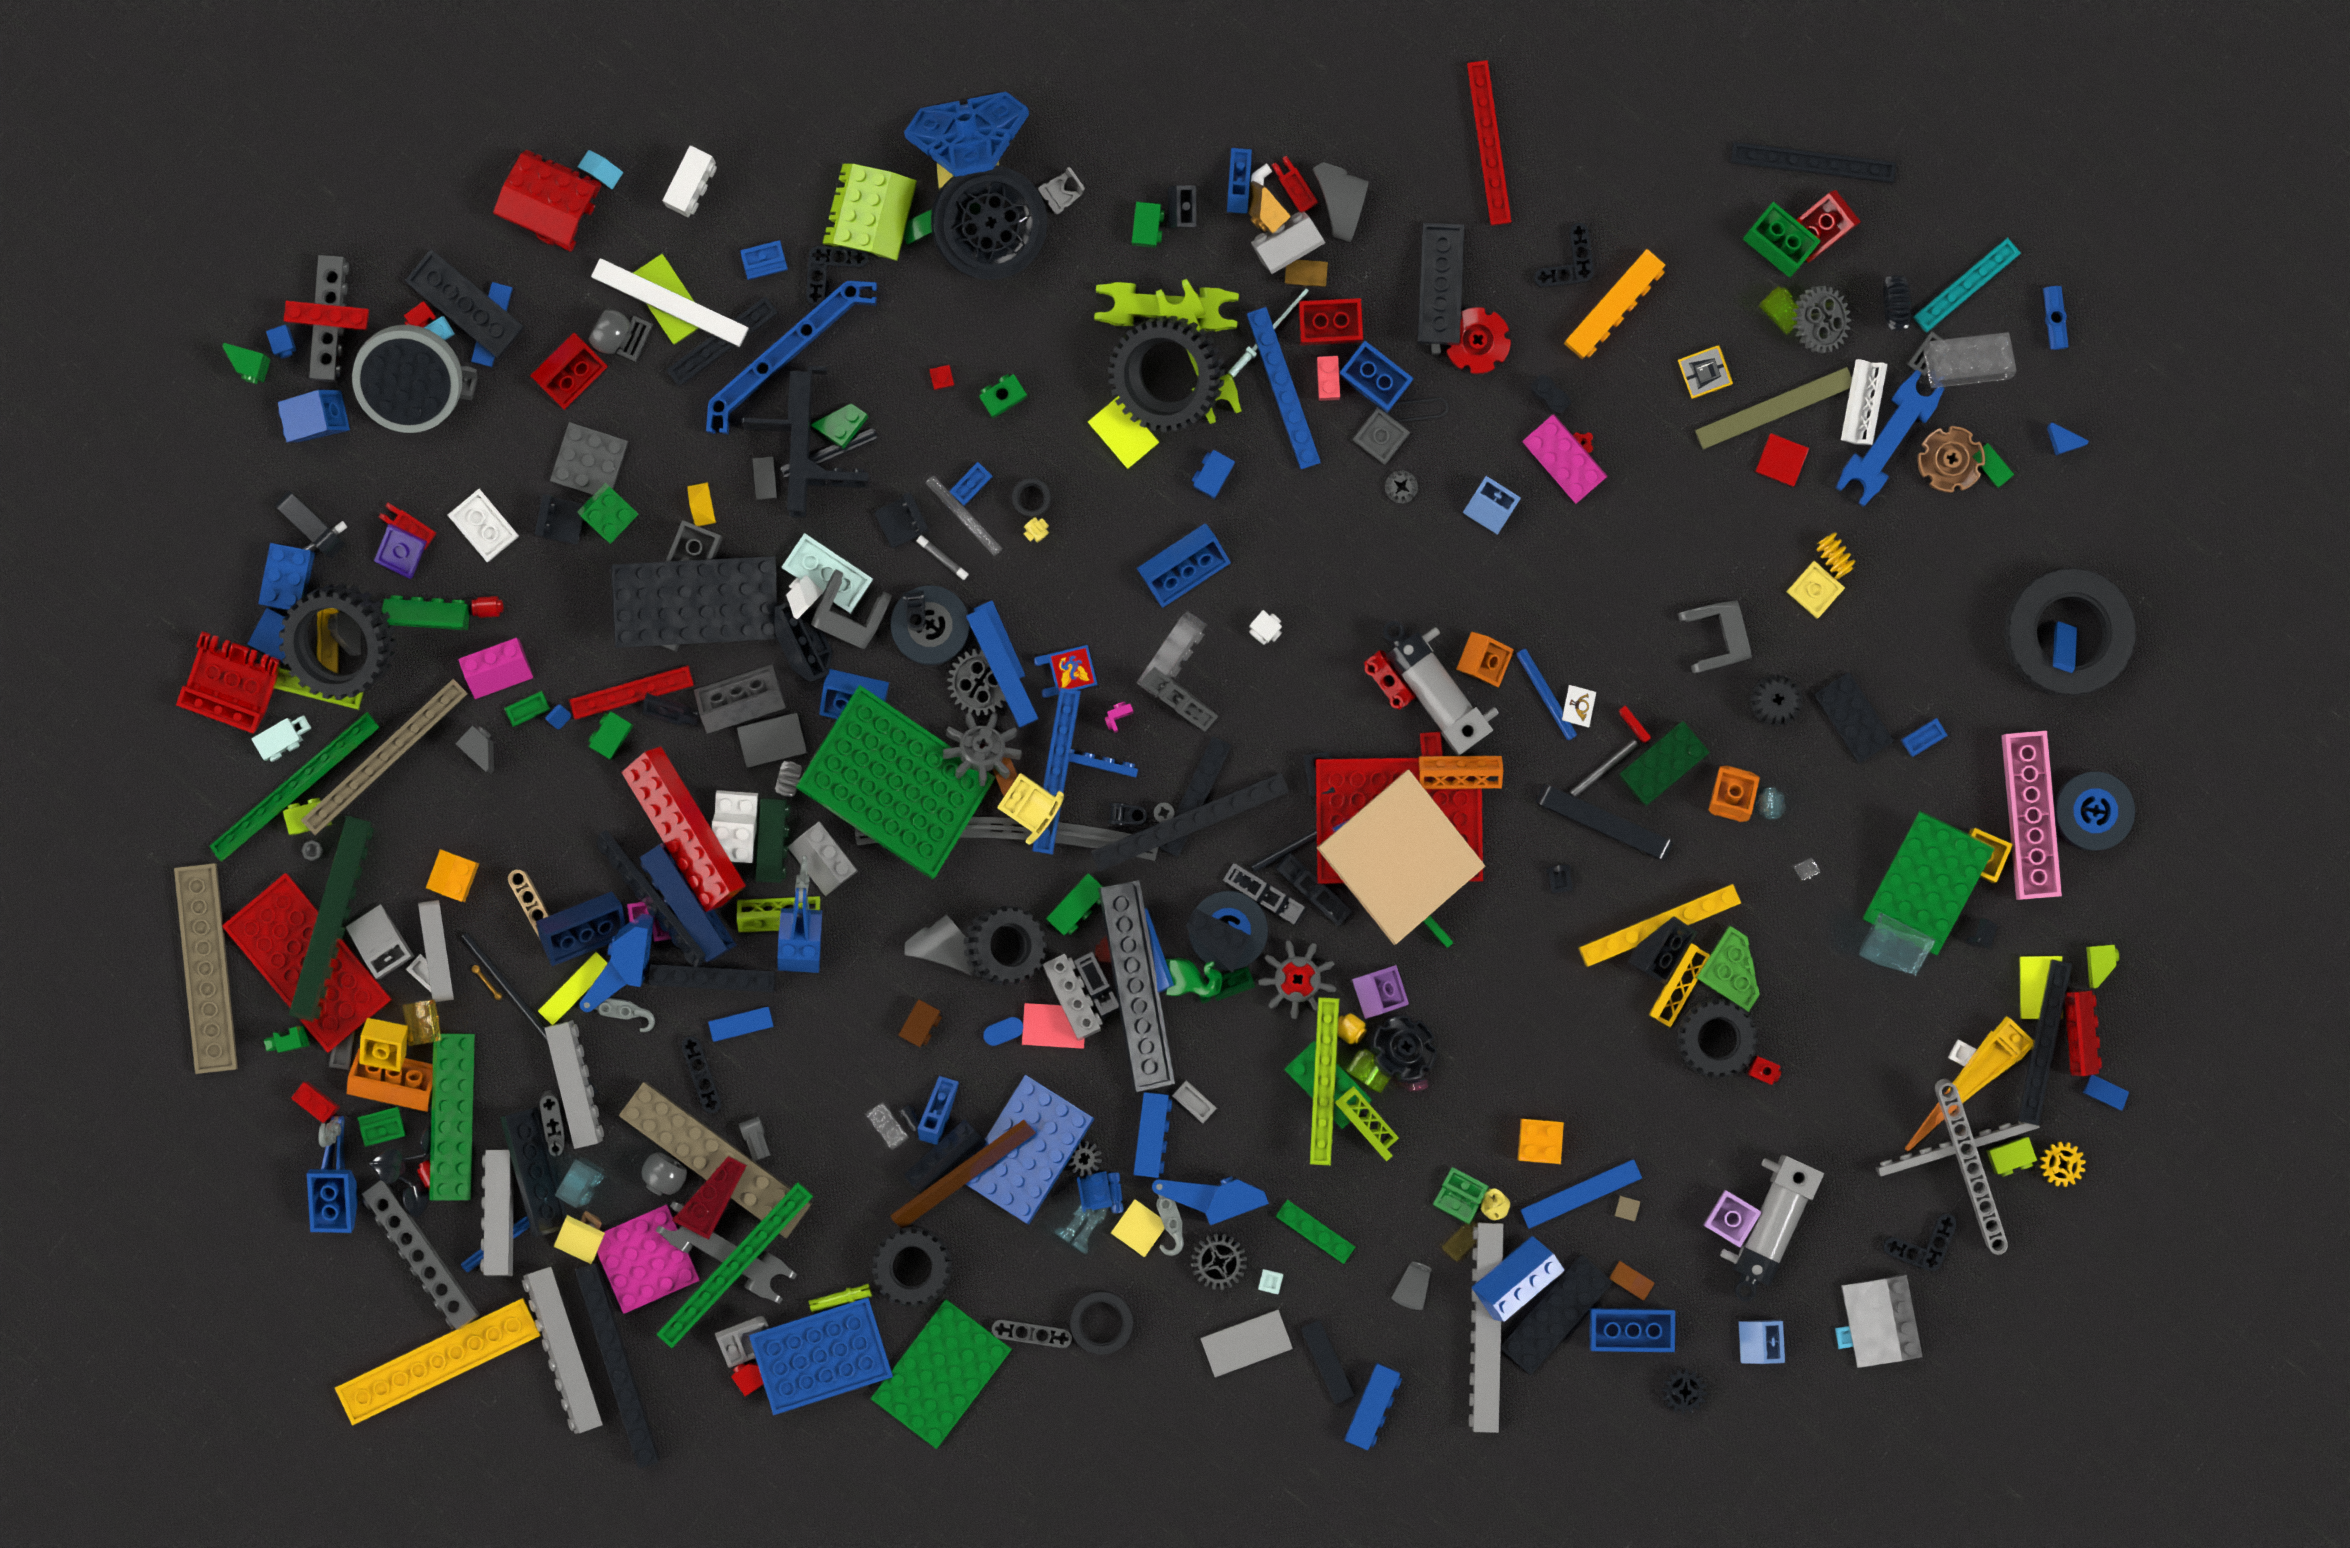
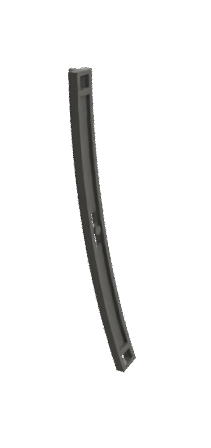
M971 817L959 838L1026 840L1032 834V831L1026 827L1012 826V824L1022 825L1013 818ZM1058 822L1055 843L1098 849L1132 834ZM991 823L1003 824V826L991 825ZM855 828L857 846L877 843L870 837L861 838V836L867 835ZM991 830H1003V832H991ZM1011 831H1024V833H1011ZM1158 847L1149 850L1153 852L1152 854L1144 852L1135 857L1155 861Z

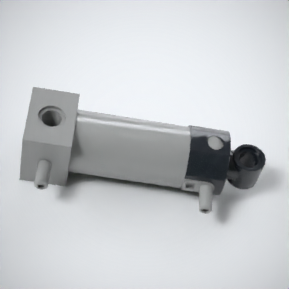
M1397 621L1388 622L1383 629V636L1393 646V650L1386 655L1387 659L1398 674L1403 677L1442 730L1441 735L1457 756L1461 755L1493 731L1488 721L1499 714L1498 710L1493 707L1482 715L1477 707L1473 708L1428 644L1429 641L1440 634L1436 627L1423 636L1418 631L1410 637L1405 633L1401 623ZM1389 627H1397L1399 635L1397 637H1390L1388 634ZM1463 727L1471 729L1472 735L1470 737H1465L1462 734Z
M1781 1155L1778 1163L1766 1158L1763 1159L1762 1166L1774 1172L1770 1179L1773 1183L1760 1209L1761 1214L1738 1255L1725 1249L1720 1254L1721 1257L1734 1262L1732 1269L1740 1272L1742 1275L1734 1286V1294L1741 1301L1748 1302L1753 1300L1756 1296V1288L1760 1282L1768 1286L1771 1285L1808 1199L1813 1200L1824 1173L1785 1155ZM1796 1172H1799L1801 1178L1798 1182L1795 1183L1793 1181V1175ZM1744 1285L1750 1287V1293L1747 1296H1741L1740 1288Z

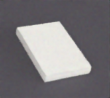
M480 489L475 491L448 514L449 518L487 563L519 537Z

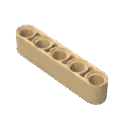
M514 870L509 874L508 882L539 937L533 914L538 909L543 912V918L550 916L528 874L523 870ZM518 873L522 874L524 878L523 883L520 885L514 883V876ZM528 891L532 892L534 896L531 903H526L523 898L524 894Z

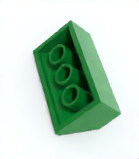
M391 595L390 599H384L382 612L389 613L390 618L387 619L389 625L468 630L470 606L464 604V600H452V603H444V599L432 598L431 602H426L421 597H411V600H403V596Z

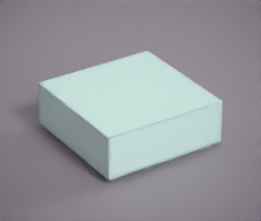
M1263 1269L1258 1290L1279 1294L1283 1274Z

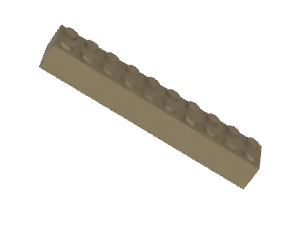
M647 1082L642 1083L619 1115L706 1180L709 1179L728 1156L747 1164L731 1198L760 1220H763L791 1189ZM808 1201L779 1234L788 1238L812 1203Z

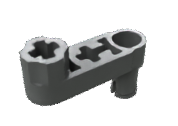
M548 1090L540 1098V1110L549 1152L551 1155L556 1156V1153L560 1155L564 1148L565 1133L559 1096L552 1090ZM551 1099V1102L553 1101L552 1105H548L546 1100ZM551 1118H554L555 1122H559L556 1123L555 1128L556 1132L561 1131V1133H552L551 1124H547Z

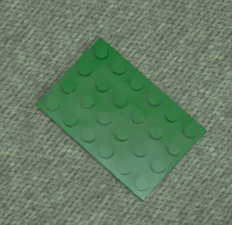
M1919 810L1863 919L1938 955L1995 847Z
M946 1299L891 1371L893 1377L884 1380L871 1397V1400L937 1449L1012 1348Z

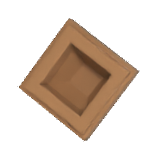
M587 1211L584 1212L581 1222L599 1230L602 1224L599 1217Z

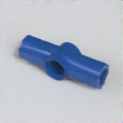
M2051 286L2043 288L2046 312L2045 323L2048 329L2050 350L2068 348L2067 315L2064 311L2062 287ZM2052 313H2057L2060 316L2059 323L2052 321Z

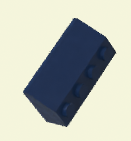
M611 891L538 920L536 924L543 948L550 964L554 966L607 945L610 942L612 943L613 936H616L618 931L625 926L622 904Z

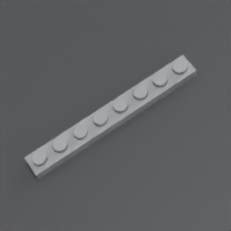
M2019 1122V1124L2011 1126V1123H2006L1998 1126L1999 1130L1991 1132V1129L1980 1131L1979 1136L1973 1137L1976 1147L2037 1129L2039 1125L2035 1126ZM1951 1141L1939 1144L1940 1148L1934 1150L1931 1147L1919 1150L1920 1154L1912 1156V1153L1900 1156V1160L1892 1162V1159L1880 1162L1881 1166L1876 1167L1879 1176L1901 1171L1956 1154ZM1968 1143L1962 1145L1961 1152L1969 1149Z

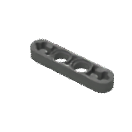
M1004 1319L995 1321L992 1326L993 1335L999 1339L1065 1348L1072 1341L1071 1333L1063 1328ZM1003 1323L1005 1328H1010V1324H1014L1015 1326L1012 1330L1013 1337H1009L1010 1332L1006 1331L1002 1335L998 1334L999 1331L995 1330V1327ZM1019 1326H1024L1027 1329L1028 1334L1026 1337L1019 1338L1016 1335V1329ZM1044 1329L1047 1331L1048 1338L1045 1341L1037 1339L1036 1333L1038 1330ZM1051 1330L1056 1331L1054 1334L1056 1336H1060L1064 1332L1065 1336L1069 1337V1340L1065 1341L1064 1344H1060L1059 1339H1053L1054 1343H1049Z

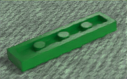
M1286 1200L1275 1216L1343 1264L1355 1248L1354 1245L1289 1200Z

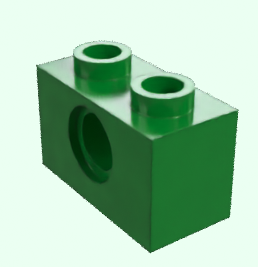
M1006 374L998 380L999 383L994 387L989 385L981 390L982 394L979 395V398L992 419L1027 398L1026 392L1014 374L1011 376ZM999 390H1006L1008 396L1006 399L1000 400L996 397Z

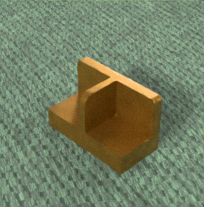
M1295 260L1286 266L1285 283L1303 285V287H1325L1328 262Z

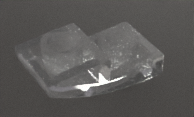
M883 1102L866 1114L892 1150L909 1138Z

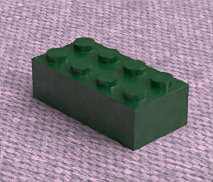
M1682 721L1620 772L1618 776L1643 806H1647L1710 752L1685 722Z

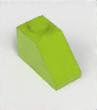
M2115 945L2086 947L2090 988H2098L2116 967V961H2119L2118 949H2115Z

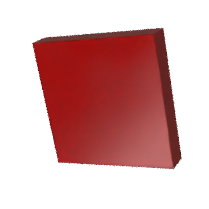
M1770 433L1755 472L1794 487L1809 448Z

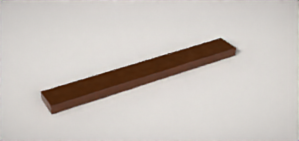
M1022 1120L891 1215L892 1220L900 1228H905L1036 1133L1035 1130L1025 1120Z

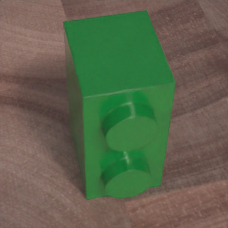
M1136 202L1132 236L1133 246L1156 248L1157 243H1161L1162 231L1158 229L1159 222L1163 223L1165 212V210H1161V204Z
M610 711L609 714L605 713L599 724L602 726L598 732L594 731L589 738V742H591L589 747L613 760L632 729L633 724Z

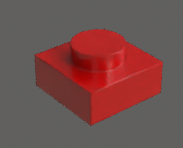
M950 365L929 369L934 390L954 386Z

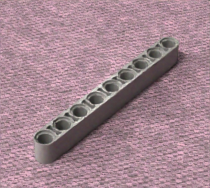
M1941 1079L1935 1085V1092L1985 1244L1994 1254H2003L2007 1250L2008 1243L1958 1090L1950 1080ZM1945 1086L1951 1087L1949 1093L1942 1094V1089ZM1957 1105L1954 1113H1948L1950 1106ZM1958 1124H1963L1962 1131L1956 1133L1954 1131L1955 1127ZM1968 1143L1969 1149L1961 1152L1962 1145ZM1970 1163H1976L1974 1170L1967 1171V1166ZM1982 1182L1980 1189L1973 1190L1975 1183ZM1983 1201H1988V1206L1985 1209H1980V1204ZM1994 1220L1993 1227L1986 1228V1223ZM2001 1239L1999 1246L1992 1247L1994 1240Z

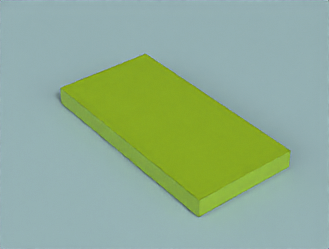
M663 254L633 273L694 302ZM647 304L673 345L699 329L690 323Z

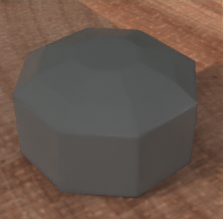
M311 840L304 843L302 853L304 858L315 861L321 858L323 848L320 843Z

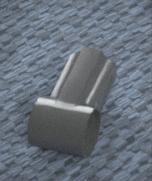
M759 1116L739 1123L742 1136L747 1141L753 1161L769 1156L770 1152Z

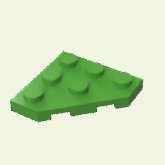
M1728 926L1696 976V979L1728 1000L1742 1006L1746 1012H1749L1760 995L1755 979L1754 965L1749 951L1748 937L1733 927Z

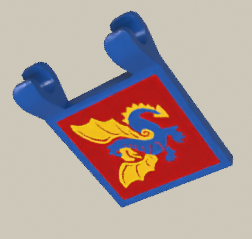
M1088 645L1034 658L1035 666L1050 663L1055 687L1042 690L1043 698L1059 695L1060 688L1079 690L1098 685Z

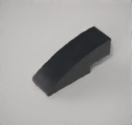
M1093 952L1075 960L1074 962L1103 1020L1120 1013L1118 1002Z

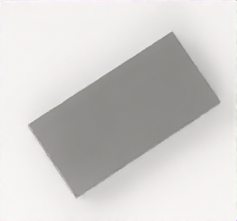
M1279 1310L1201 1337L1214 1377L1293 1349Z

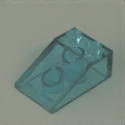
M1879 913L1861 945L1859 955L1878 965L1916 975L1934 945L1935 939Z

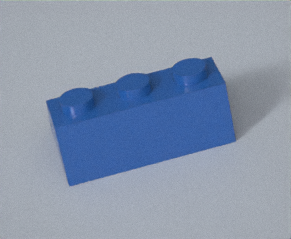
M829 669V674L826 676L823 686L819 715L838 719L859 685L886 702L889 682Z

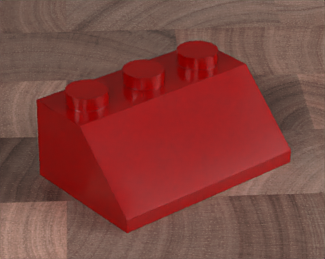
M573 333L530 376L565 410L608 366Z

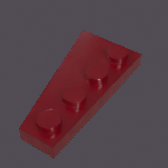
M728 1156L672 1221L709 1240L747 1164Z

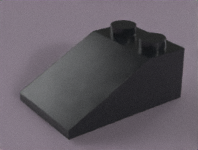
M1673 916L1637 945L1628 963L1649 977L1667 985L1698 932Z

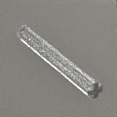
M931 476L926 481V484L994 556L1002 550L1000 545L935 476Z

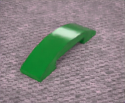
M972 203L969 210L971 214H977L980 207L978 203ZM932 210L907 221L903 236L907 245L921 240L932 233Z

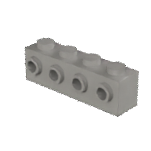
M1063 954L1042 964L1077 1040L1080 1041L1101 1031L1099 1025L1102 1024L1098 1013L1094 1014L1091 1009L1093 1002L1089 994L1084 995L1082 988L1085 986L1081 977H1076L1073 969L1076 967L1072 958L1067 959L1066 955Z

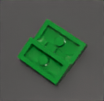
M1452 1167L1433 1206L1470 1225L1489 1186Z

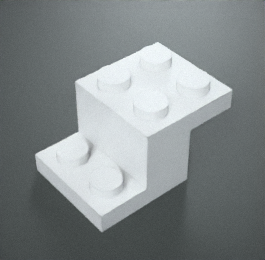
M716 791L712 831L731 862H753L754 838L757 829L758 793Z

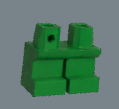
M305 1026L289 1028L290 1035H287L285 1032L273 1033L274 1037L264 1039L266 1051L277 1050L278 1053L310 1046Z

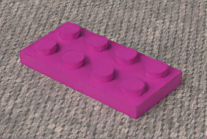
M1554 414L1522 441L1575 504L1608 477Z

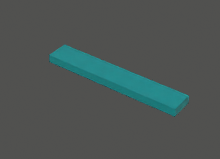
M2009 238L2005 239L1913 318L1927 333L2021 254Z

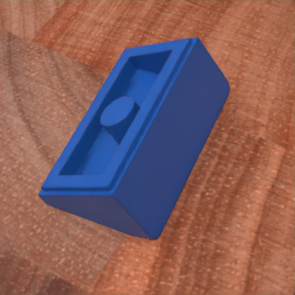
M2090 1075L2082 1092L2120 1111L2123 1110L2129 1094L2128 1091L2095 1075Z

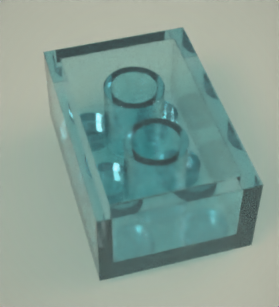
M583 1157L575 1159L555 1196L575 1208L589 1204L594 1195L591 1192L592 1189L599 1186L604 1178L602 1174L604 1169Z

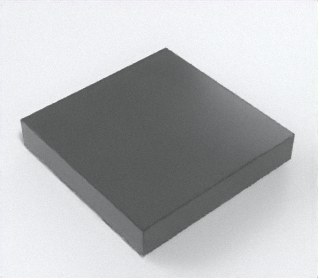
M1378 407L1353 438V441L1386 465L1410 432Z

